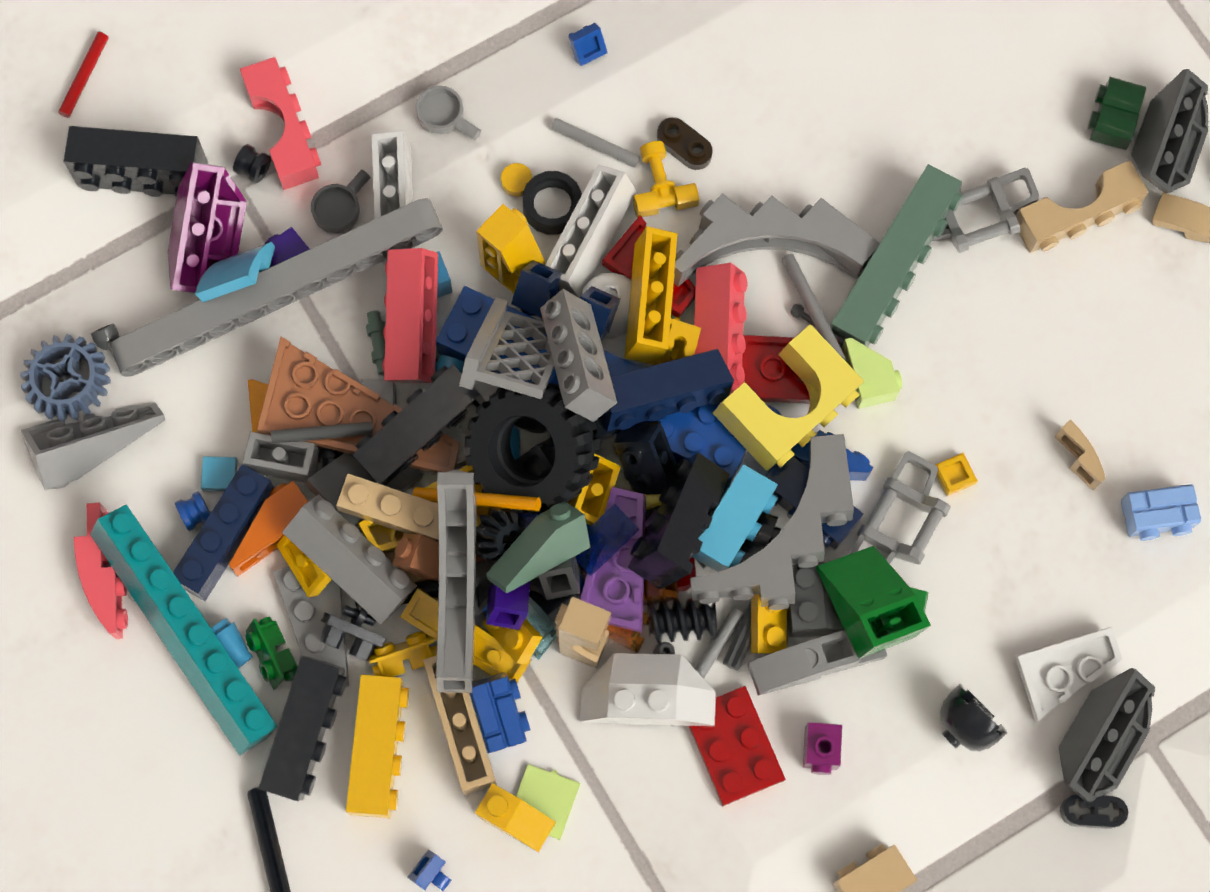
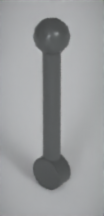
M794 304L790 311L791 315L795 318L801 317L815 327L810 315L804 312V307L800 304ZM833 332L836 340H839L840 348H842L846 338L838 336Z

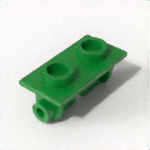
M270 616L261 619L259 622L256 618L253 619L246 630V642L252 652H256L260 661L259 667L262 677L266 682H270L273 690H276L284 678L286 682L294 679L298 666L289 648L279 652L276 650V647L284 645L286 642L277 622L272 621Z

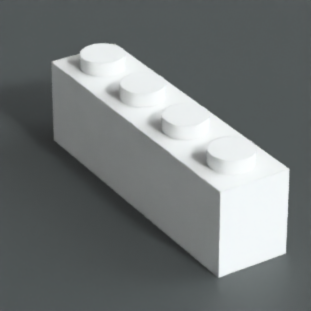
M403 130L371 134L374 219L413 202L411 145Z
M600 164L597 165L545 264L562 273L559 281V291L564 289L580 298L582 289L591 280L633 196L637 192L625 172Z

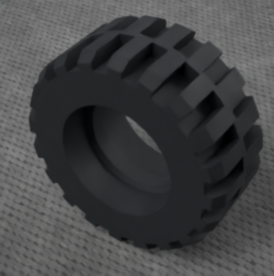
M548 383L542 399L508 389L500 390L490 395L489 400L482 402L476 409V413L479 416L470 419L468 429L472 431V434L465 436L464 447L470 448V455L465 456L467 466L472 465L474 469L475 485L478 483L483 485L482 493L539 497L541 499L539 511L512 509L518 514H526L528 512L538 514L547 511L555 504L574 499L582 493L583 487L589 485L593 478L590 471L596 469L599 462V457L594 456V451L600 449V438H594L593 430L598 428L595 421H589L564 407L559 385ZM527 416L539 421L552 436L555 445V461L552 470L546 477L537 478L529 475L519 467L512 455L510 447L511 432L515 423L521 417Z

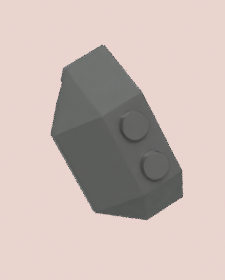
M1189 69L1182 70L1150 101L1131 152V156L1144 178L1164 194L1171 193L1190 184L1209 130L1208 105L1205 95H1208V85Z
M1134 668L1124 671L1091 690L1058 747L1064 783L1086 802L1090 803L1097 797L1118 788L1150 731L1153 710L1152 697L1155 695L1156 687Z

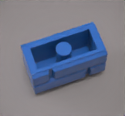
M503 672L474 681L470 696L487 753L526 742L527 739L524 732L531 729L525 711L518 713L515 700L521 698L516 679L509 680L507 673Z

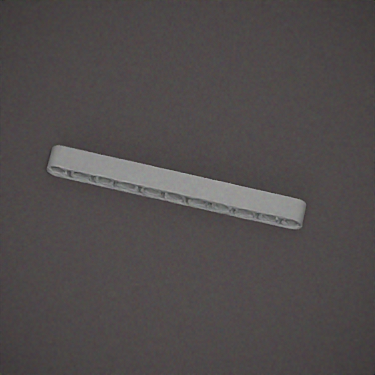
M424 198L411 202L258 273L256 284L206 302L199 300L117 338L110 344L121 375L129 377L140 374L387 260L388 250L411 249L433 239L443 231V228L431 200Z

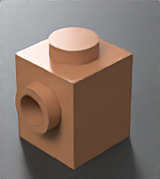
M403 533L402 539L396 545L395 558L392 565L424 580L439 581V542L422 534Z

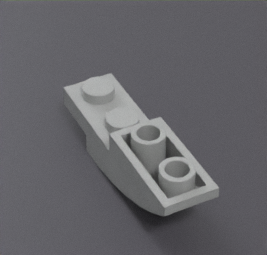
M843 630L753 660L747 665L759 696L818 680L827 674L883 660L888 655L886 649L858 659L846 631Z

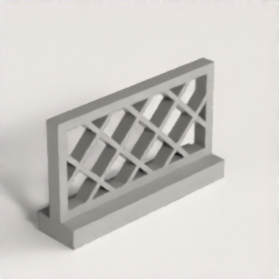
M496 297L466 355L459 386L473 390L476 381H481L542 399L555 368L548 338L545 336L547 334L544 322L506 311L508 301ZM532 337L534 340L528 341L526 338ZM506 340H513L515 343L508 344ZM545 349L547 352L540 353L538 350ZM526 352L528 355L521 356L519 353ZM499 355H506L508 358L501 359ZM538 364L541 368L534 369L531 365ZM519 367L522 371L514 372L511 368ZM499 370L502 374L494 373L491 371ZM532 380L535 384H531L525 381Z

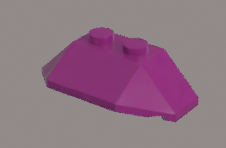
M191 162L178 187L168 246L171 290L195 293L202 276L210 266L220 260L238 254L247 201L223 166Z

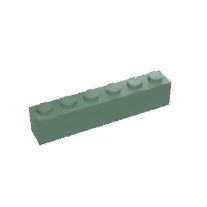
M929 164L927 165L831 323L832 332L846 339L853 338L867 347L870 343L874 345L877 343L884 330L881 324L886 316L891 318L899 306L900 301L897 298L902 289L908 291L916 277L913 271L917 264L923 265L930 255L932 247L929 244L934 236L940 238L947 226L948 221L945 218L949 211L955 212L964 196L961 194L962 181Z

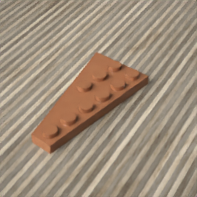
M281 336L257 433L271 435V430L372 422L374 436L383 428L381 422L393 411L399 413L403 409L382 399L379 394L339 370H334L317 360V357L307 351L306 353ZM443 434L440 440L428 450L423 451L420 449L417 452L419 457L408 467L436 474L438 472L454 470L460 443ZM365 436L308 440L305 442L315 443L318 447L354 454L358 450L355 447L356 444Z

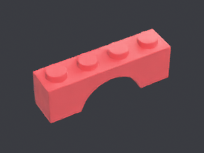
M276 57L240 68L253 108L271 111L285 122L281 139L269 150L283 190L318 179L316 167L321 166V162L316 148L309 149L306 140L310 139L311 135L306 121L299 122L296 113L300 112L301 108L295 93L290 95L286 86L290 85L291 81L286 67L279 68Z

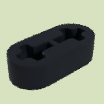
M1077 794L1066 798L1060 807V814L1064 822L1074 827L1116 828L1125 823L1129 813L1128 807L1122 799L1104 795L1097 797L1090 803L1084 801ZM1077 801L1080 808L1090 809V814L1080 815L1077 820L1074 813H1069V807L1074 806ZM1111 803L1113 809L1119 811V816L1114 817L1110 821L1109 815L1098 814V809L1108 808Z

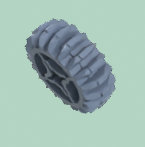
M66 334L64 341L61 342L58 336L53 335V344L48 345L46 341H41L43 349L40 352L31 349L30 353L34 359L24 360L23 364L29 370L20 372V377L26 381L21 385V389L24 393H28L25 399L29 404H34L33 408L37 413L41 414L45 411L44 415L51 420L57 414V418L64 422L68 414H70L73 420L78 421L79 411L90 415L91 411L88 407L91 404L100 407L101 402L97 396H107L108 391L103 385L111 383L110 377L105 375L110 371V367L107 363H104L106 357L102 352H97V347L94 343L90 342L86 345V340L80 336L74 342V338ZM63 358L59 363L52 364L53 362ZM82 359L89 364L90 375L88 380H85L79 374L81 370L79 364ZM67 374L73 377V379L69 378L67 381L64 379V382H61L59 379L64 375L67 377ZM43 376L52 381L49 388L52 392L49 397L45 396L42 390ZM79 392L77 395L68 398L72 393Z

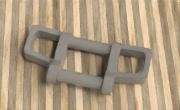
M1022 168L998 178L988 179L986 184L961 192L964 196L959 206L991 195L1001 222L964 234L958 225L954 212L950 210L945 218L948 221L946 229L940 238L934 236L932 241L950 238L957 251L961 253L969 250V246L1006 233L1010 235L1019 233L1020 225L1016 217L1018 210L1037 202L1039 198L1038 190L1029 169ZM1022 179L1025 181L1031 197L1010 207L1002 186Z
M910 451L904 454L892 477H888L883 485L885 490L866 525H861L857 532L859 537L850 554L857 552L865 540L890 554L886 559L889 564L895 557L914 564H921L925 557L923 552L941 518L946 517L951 508L948 503L941 499L929 496L938 472L936 465ZM906 463H912L928 472L929 477L923 493L897 480ZM896 497L929 513L912 546L899 543L878 531Z

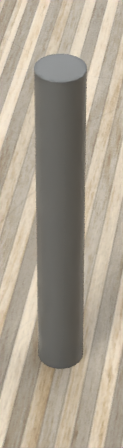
M372 422L271 430L272 444L365 436L369 433L373 435Z

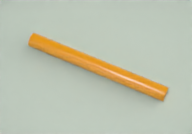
M414 488V496L438 502L437 489ZM475 492L476 506L539 511L541 508V499L539 497Z

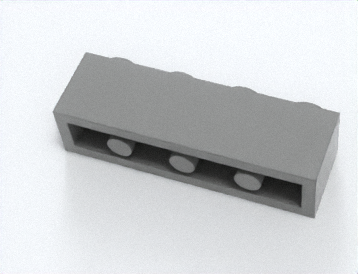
M319 494L302 506L282 532L380 625L401 606L417 587L404 571L392 565L393 563L379 548L369 542L356 526L349 523L335 510L330 502L324 500Z

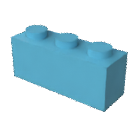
M743 464L713 513L709 528L698 538L703 542L699 553L693 554L692 557L717 572L738 565L745 555V552L740 550L745 540L747 539L752 542L762 526L757 522L762 512L769 515L778 497L773 495L778 484Z

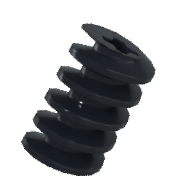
M690 598L687 599L685 608H682L679 599H675L672 608L669 609L666 601L662 600L658 610H656L652 601L647 602L649 637L650 634H653L657 643H661L664 633H667L670 642H675L677 632L681 633L684 641H688L690 631H694L697 640H701L704 630H707L711 639H715L717 632L715 603H712L710 607L709 604L699 602L698 608H696L694 601Z

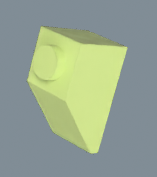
M853 338L845 339L841 348L845 361L864 380L856 389L860 394L855 399L858 409L895 401L903 385L900 372L894 370L892 361Z

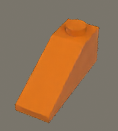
M294 481L289 484L282 483L270 492V497L263 503L229 563L237 577L278 549L276 545L284 536L283 530L302 506L308 503V500Z

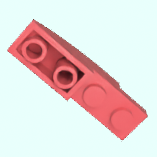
M100 502L86 503L87 536L74 537L78 574L89 604L99 621L114 638L123 639V629L128 628L127 610L122 607V596L127 595V589L114 569L108 567L110 563L90 535L97 519L110 512H107Z

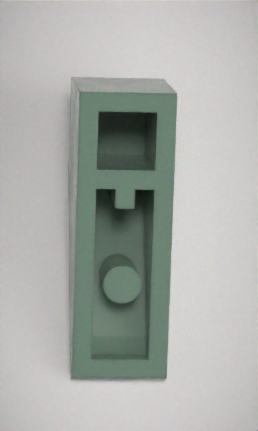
M564 501L553 505L547 511L537 515L486 573L487 579L505 593H509L591 548L585 514Z

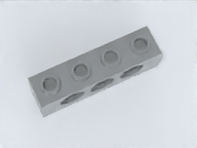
M562 289L553 298L548 300L540 310L564 407L594 422L613 407L617 400L591 304Z

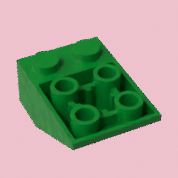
M875 546L816 567L858 659L913 639L931 626L917 595Z

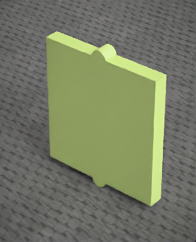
M528 764L516 797L554 820L556 824L549 836L561 840L581 783L558 775L556 770L549 772Z

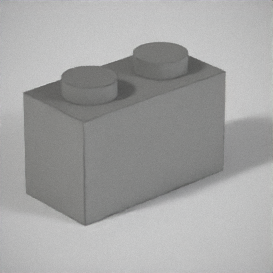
M250 431L243 464L261 475L306 483V480L316 473L320 452L315 443L297 441L272 444L271 435Z

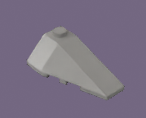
M156 403L116 409L109 417L95 416L92 413L90 415H83V421L65 424L64 421L59 419L23 429L21 433L36 474L44 489H59L65 487L71 481L78 480L165 421V416Z

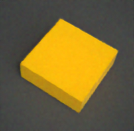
M964 453L935 464L938 468L936 476L946 496L964 490L978 482Z

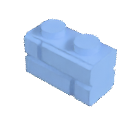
M1188 484L1127 493L1121 499V505L1128 536H1139L1141 541L1159 538L1162 532L1171 531L1172 536H1183L1192 533V528L1201 522L1194 485Z

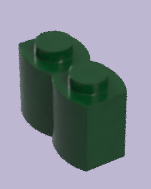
M1109 77L1106 85L1100 84L1095 97V102L1100 104L1098 112L1092 111L1087 129L1092 130L1090 140L1127 150L1135 132L1146 87L1114 77Z

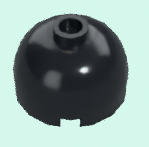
M959 684L943 701L940 719L946 730L942 734L955 748L962 745L970 751L986 750L999 742L1008 732L1002 724L998 726L992 720L995 716L969 690L965 691L962 684Z

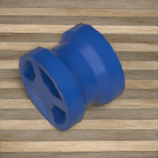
M199 491L193 493L192 497L186 501L180 499L174 502L189 532L194 530L197 524L205 522L210 515V511Z

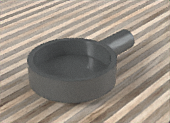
M361 169L347 186L330 184L319 189L311 201V212L315 223L321 229L330 233H341L350 229L357 222L360 214L356 194L371 178L370 175Z

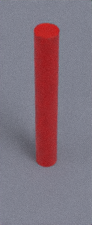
M97 32L59 108L58 113L60 115L70 118L109 39L106 34Z

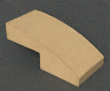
M1162 193L1152 219L1153 226L1181 231L1185 233V238L1210 243V207L1186 198Z
M1070 419L1055 435V438L1077 458L1070 469L1092 490H1095L1105 479L1103 467L1087 437Z

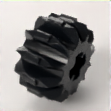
M490 508L488 515H479L481 524L476 526L475 546L477 547L475 553L489 564L494 565L526 529L524 527L526 520L515 513L514 510Z

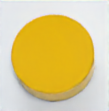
M513 163L508 165L501 174L503 190L511 196H523L526 184L532 179V173L523 164Z

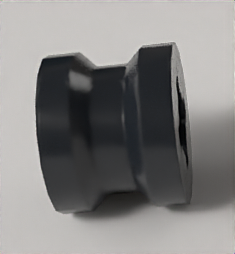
M246 144L240 149L234 160L233 171L239 175H247L250 181L257 184L268 172L271 156L266 153H258L253 146Z

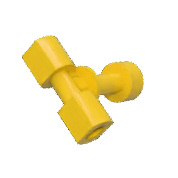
M652 141L640 147L642 161L650 164L655 184L651 186V192L633 196L636 217L638 218L639 215L641 217L659 214L660 208L674 205L676 210L698 206L700 199L695 183L675 187L673 181H667L662 160L667 156L664 143L662 141Z

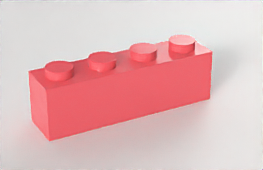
M424 248L388 250L385 264L387 292L384 297L386 307V325L383 330L385 358L382 363L384 381L401 384L433 383L431 377L435 374L438 253Z
M724 263L696 268L694 326L700 327L701 331L694 355L715 349L719 350L734 379L729 394L731 395L745 380L742 357L746 349L743 326L747 318L744 294L747 290L748 282L742 270L732 263Z

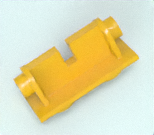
M419 631L408 635L405 638V642L393 645V642H386L382 647L376 646L369 658L370 664L378 663V665L372 666L374 675L394 677L406 673L403 660L409 659L412 670L424 667V659L437 656V646H429V644L435 643L434 637Z

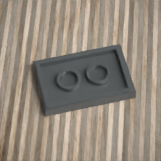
M344 453L309 477L305 485L315 496L319 494L324 500L330 502L339 514L357 527L358 523L364 521V519L340 512L336 506L346 476L351 474L375 483L377 481L353 454ZM407 467L386 486L405 492L422 479L423 473L418 469Z

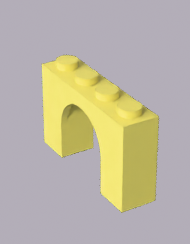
M811 324L790 341L778 354L807 387L810 397V407L807 415L799 418H788L773 412L745 382L713 412L717 419L766 471L775 463L781 468L795 455L791 449L797 443L803 448L810 441L811 437H815L817 434L813 429L819 423L823 427L827 426L838 415L834 409L840 404L845 408L860 395L856 389L864 382Z

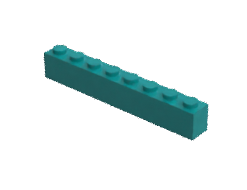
M127 504L97 519L90 533L91 537L239 756L266 740L278 726Z

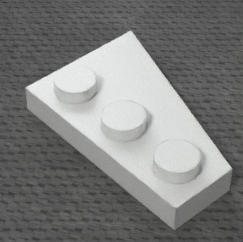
M1112 627L1015 656L1035 721L1041 720L1056 706L1067 701L1082 687L1093 682L1123 660Z

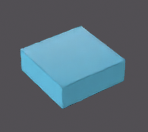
M203 457L202 491L224 492L237 473V458Z

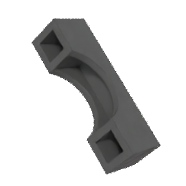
M574 556L530 580V590L542 594L546 600L580 593L579 566L576 557ZM486 560L476 562L475 615L481 614L486 607L488 589L492 583L487 579L486 573L493 565L487 563Z

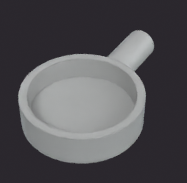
M433 86L426 89L419 96L416 103V113L418 121L424 129L435 134H444L457 128L473 140L479 137L481 129L463 118L462 99L455 90L447 86Z

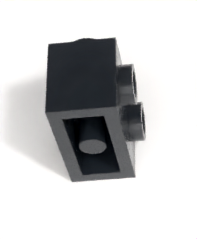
M661 421L641 422L628 429L620 430L613 442L614 451L619 456L624 469L625 479L629 482L632 492L661 494L667 485L672 484L675 478L673 470L677 465Z

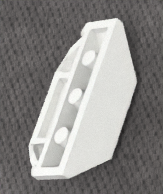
M614 653L581 688L580 722L715 726L716 692L680 654Z

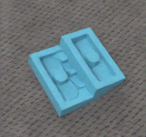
M270 242L214 263L202 276L195 295L202 302H206L256 284L258 273L270 268L275 248L274 244Z

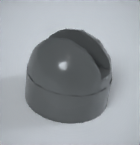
M114 323L90 333L96 346L102 350H109L106 342L111 340L112 343L119 338V333Z

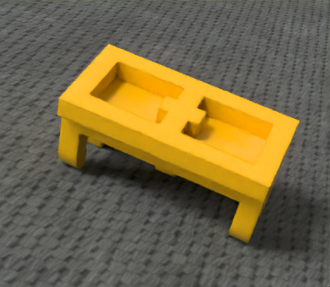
M671 318L668 350L656 365L694 355L701 328Z

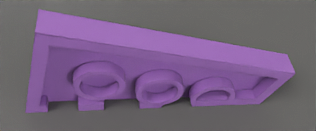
M612 487L580 600L611 612L609 625L642 633L644 578L630 570L628 565L633 558L630 554L632 547L638 539L643 538L645 535L646 497L641 493Z

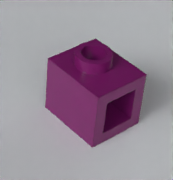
M807 723L804 730L803 768H811L812 774L831 775L832 770H837L841 766L842 725Z

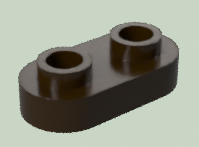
M667 118L659 124L657 141L664 143L665 150L693 170H701L710 164L713 148L705 137L679 118ZM669 129H676L678 133L671 135L667 131ZM699 147L702 149V152L696 154L692 149Z

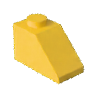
M493 783L475 812L481 820L538 853L556 824L554 820Z

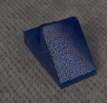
M614 504L591 527L586 523L591 548L576 555V560L592 576L640 529Z

